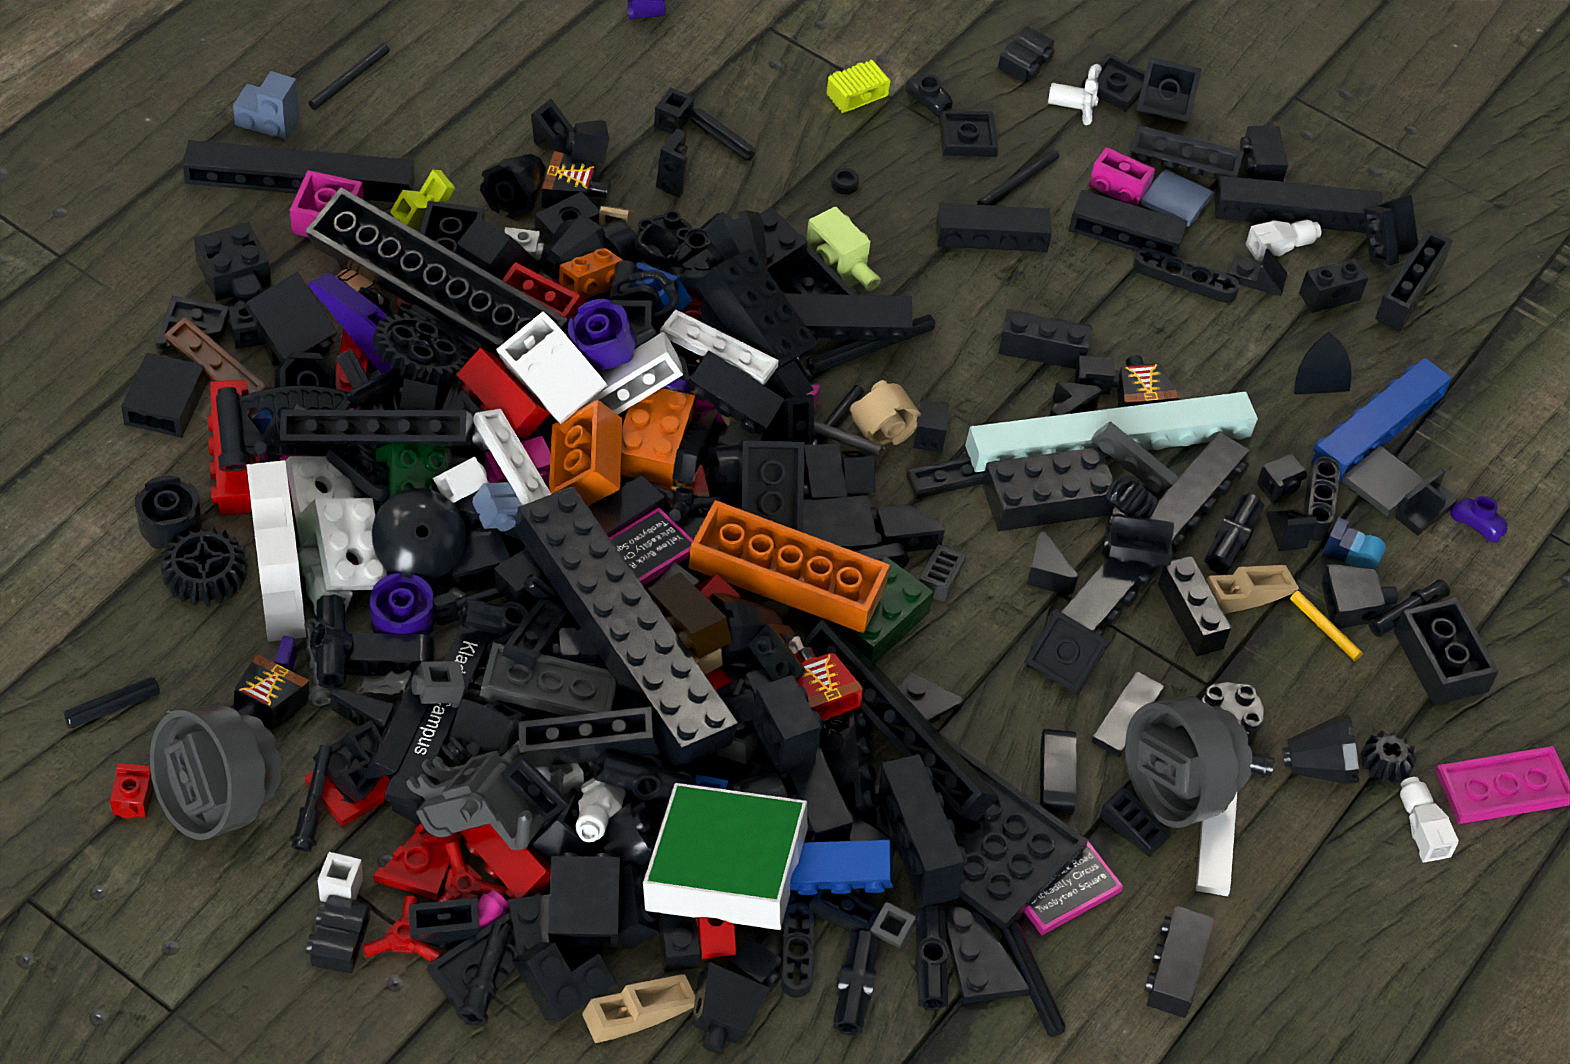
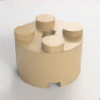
M885 380L874 384L871 392L861 400L854 402L850 407L853 421L867 440L883 445V450L886 449L884 444L892 442L894 445H898L911 436L917 428V417H921V413L902 386L895 383L888 384Z

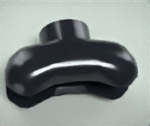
M919 73L914 75L905 84L906 92L922 103L934 115L939 116L944 107L952 108V99L945 89L940 86V80L937 76Z

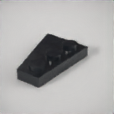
M971 905L942 908L945 911L946 938L962 1003L1028 995L1030 991L1029 986L981 913Z

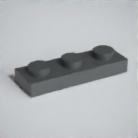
M1112 422L1098 429L1091 438L1104 453L1112 456L1126 471L1135 475L1149 490L1154 491L1158 495L1172 487L1178 479L1177 475Z

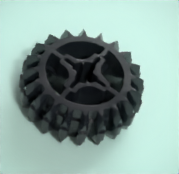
M201 527L198 533H193L188 529L186 537L177 535L176 543H168L167 551L163 552L161 573L166 587L170 589L173 596L179 595L182 603L191 599L194 606L199 601H204L208 607L210 600L215 599L221 603L222 596L225 595L232 598L233 590H240L241 581H244L247 575L246 567H248L247 558H245V550L242 545H239L236 537L229 538L226 531L218 534L215 527L210 532H205ZM204 562H206V564H205V571H203V568H204L203 563H204Z

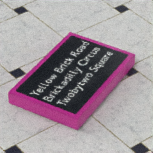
M659 507L609 537L642 586L665 573L675 562L679 564L688 559L693 539Z
M1088 841L1087 847L1024 910V913L1039 933L1044 935L1121 893L1123 885Z

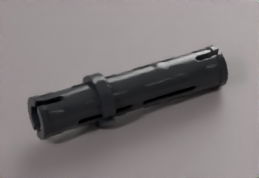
M1437 579L1422 590L1416 589L1408 599L1378 617L1371 619L1369 627L1372 633L1377 637H1382L1385 633L1396 627L1403 610L1436 603L1450 595L1448 584L1442 579Z

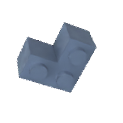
M270 71L260 87L246 84L233 104L235 125L286 140L300 119L296 78Z

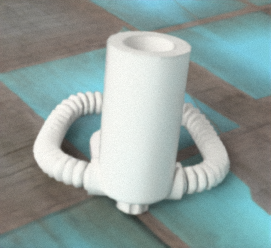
M1094 64L1090 67L1085 88L1051 83L1048 104L1082 109L1083 124L1090 125L1093 120V108L1098 104L1097 92L1099 83L1097 79L1102 70L1101 65Z

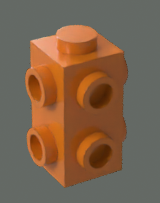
M606 248L597 249L595 252L560 264L559 285L581 295L584 300L600 293L608 292L611 290L615 265L624 260Z

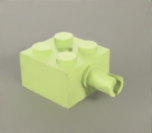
M836 206L809 219L807 244L815 252H819L822 255L825 263L832 270L835 269L840 274L847 286L850 288L860 282L867 291L876 289L881 282V278L867 266L870 248L868 236L861 232L852 223L851 219L844 215Z

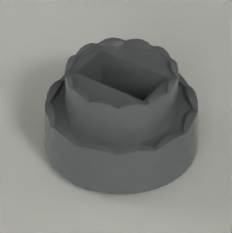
M1182 696L1143 705L1134 713L1130 720L1126 733L1125 753L1132 785L1144 807L1159 822L1167 826L1181 828L1222 814L1233 801L1236 792L1242 790L1251 777L1250 766L1253 754L1248 745L1247 732L1238 723L1237 717L1221 706H1210L1194 696Z
M214 703L170 712L161 719L154 731L150 748V770L156 796L170 822L181 833L190 838L206 840L247 826L255 820L262 804L270 801L275 796V791L280 785L281 775L279 770L281 757L275 748L274 736L257 717L248 714L240 715L230 707Z

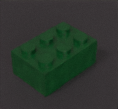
M888 557L881 560V562L890 565L886 587L864 634L829 620H824L840 626L874 663L929 614L934 592Z

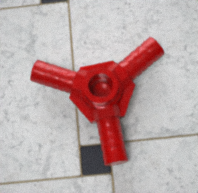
M458 841L445 844L452 869L448 871L444 887L446 892L436 902L474 898L478 894H488L491 890H495L504 897L506 886L481 881L482 877L471 866L464 864Z
M406 896L404 898L401 919L397 920L385 933L386 937L362 945L366 958L390 949L392 952L412 954L416 952L431 963L443 956V953L431 945L411 939L409 905L418 903L416 897Z

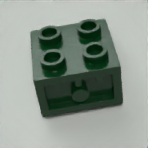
M390 443L377 448L376 461L387 462L389 467L390 497L401 491L413 488L430 489L440 493L433 478L448 470V448Z

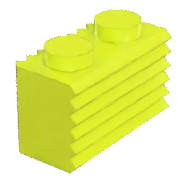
M871 59L869 62L858 63L851 69H844L842 72L837 71L828 77L826 93L830 100L835 103L836 107L838 106V109L845 113L888 96L891 80Z

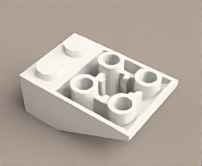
M544 311L496 349L505 367L560 424L607 386V383Z

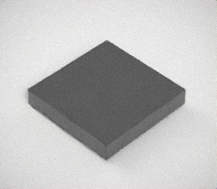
M1378 446L1343 476L1342 482L1388 517L1400 506L1403 497L1425 479L1382 446Z

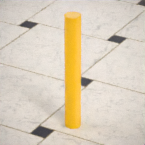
M1296 591L1292 594L1290 600L1353 661H1357L1363 655V652L1301 592Z

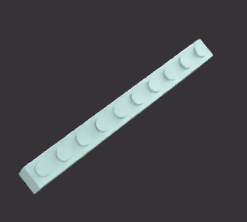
M1239 392L970 426L965 446L976 473L984 472L988 462L1099 447L1091 438L1098 429L1109 422L1115 424L1145 450H1161L1168 447L1210 443L1219 432L1231 439L1251 437L1258 418L1247 393ZM1103 452L1104 457L1109 456V454Z

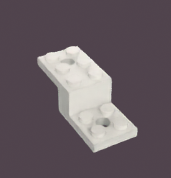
M289 456L285 462L301 547H318L326 591L372 590L380 579L387 576V571L375 555L372 545L371 530L376 516L373 499L354 498L351 480L329 463L325 456ZM315 481L324 483L327 487V493H322L315 486ZM347 552L353 553L358 558V565H354L347 560Z

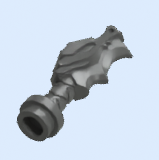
M308 619L304 624L308 633L306 650L310 657L309 667L312 671L314 684L309 689L308 694L313 705L325 706L331 703L330 691L332 687L327 689L319 686V680L317 679V651L311 649L309 644L311 633L316 626V619Z
M391 670L387 675L378 679H369L364 675L360 686H357L356 694L366 697L371 696L374 699L388 702L398 701L412 673L406 670L403 673L397 674Z

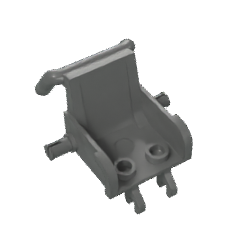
M512 745L509 751L501 757L497 751L474 756L466 764L452 768L447 767L440 757H435L432 761L435 768L426 759L422 763L424 772L438 779L440 784H432L425 774H421L417 779L420 785L417 784L414 777H410L407 780L408 788L425 799V802L416 811L424 828L434 836L446 837L454 832L491 824L511 850H525L546 822V819L501 775L510 762L521 756L520 746ZM558 769L551 773L550 783L562 794L564 774L562 769Z

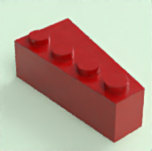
M247 379L210 382L212 414H207L208 430L213 432V437H208L210 456L214 455L215 461H210L209 464L211 480L216 479V485H211L212 504L218 503L220 516L252 513L247 469L235 472L221 471L218 456L222 452L216 405L217 390L225 387H234L239 396H245L249 394ZM251 409L248 410V417L252 419ZM250 456L251 464H254V456Z

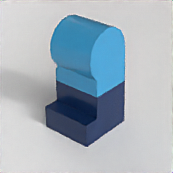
M1338 517L1323 554L1358 568L1375 570L1379 566L1386 550L1385 543L1376 536L1364 535V533L1349 528V521Z

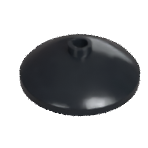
M413 488L393 495L380 507L372 524L371 539L375 555L391 574L402 573V577L412 578V575H416L428 582L444 576L458 563L466 545V527L460 511L447 497L430 489ZM416 528H425L427 536L424 538L417 536Z

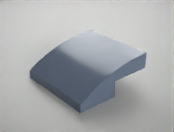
M1165 169L1149 187L1140 204L1158 213L1188 221L1187 226L1189 227L1198 219L1201 209L1210 202L1214 192Z

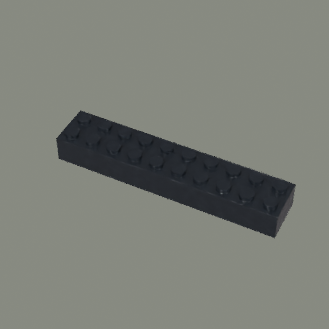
M342 187L339 188L305 230L318 250L412 306L418 304L483 344V348L498 357L500 356L496 349L543 311L570 339L568 334L569 320Z
M572 486L519 506L515 532L634 708L652 707L657 721L658 743L674 767L678 769L732 745L738 722L576 489Z

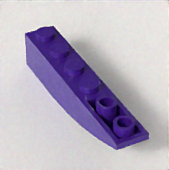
M330 273L311 281L308 286L316 294L317 298L326 306L337 322L341 324L381 374L391 370L389 369L391 363L381 362L382 356L376 355V348L372 347V337L379 321L384 320L385 316H389L354 288Z

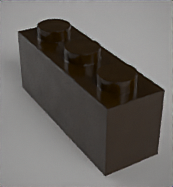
M681 572L647 588L649 596L683 645L698 659L732 643L726 616Z

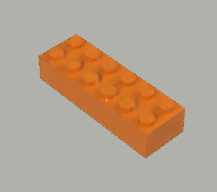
M715 500L691 544L688 568L711 577L718 574L727 583L864 634L885 590L890 565Z

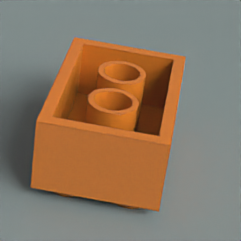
M661 388L628 408L622 426L621 476L636 479L642 475L649 482L673 486L675 479L672 477L676 452L694 416L695 395Z
M596 400L576 411L562 424L557 422L552 425L549 491L553 494L573 486L587 507L620 490L622 418L601 401Z

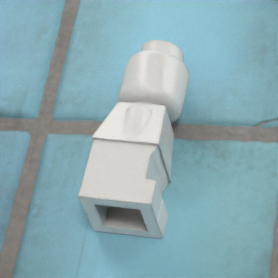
M1272 220L1271 222L1251 226L1246 246L1255 260L1261 262L1266 248L1274 256L1279 257L1294 249V246L1300 247L1314 243L1316 238L1321 237V227L1318 222H1312L1311 220L1298 221L1291 225L1287 222Z
M300 547L297 550L299 569L305 577L307 597L314 604L313 610L315 614L316 601L322 595L329 596L333 594L343 597L346 612L353 594L352 591H326L318 547Z
M1418 777L1405 779L1400 784L1402 788L1400 798L1406 811L1411 814L1409 820L1412 838H1414L1420 850L1419 855L1422 862L1451 858L1459 840L1449 817L1436 803L1433 804L1434 800L1424 782L1419 781Z
M592 778L582 785L583 797L578 801L580 814L576 822V831L585 842H594L604 835L609 822L608 818L612 817L622 808L626 791L623 788L596 781Z

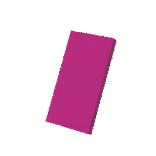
M1554 746L1437 765L1435 770L1457 824L1570 805V780Z

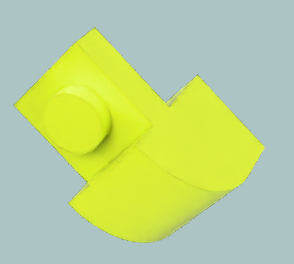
M432 169L420 192L402 190L390 213L395 219L416 231H420L428 201L447 203L455 187L441 170Z

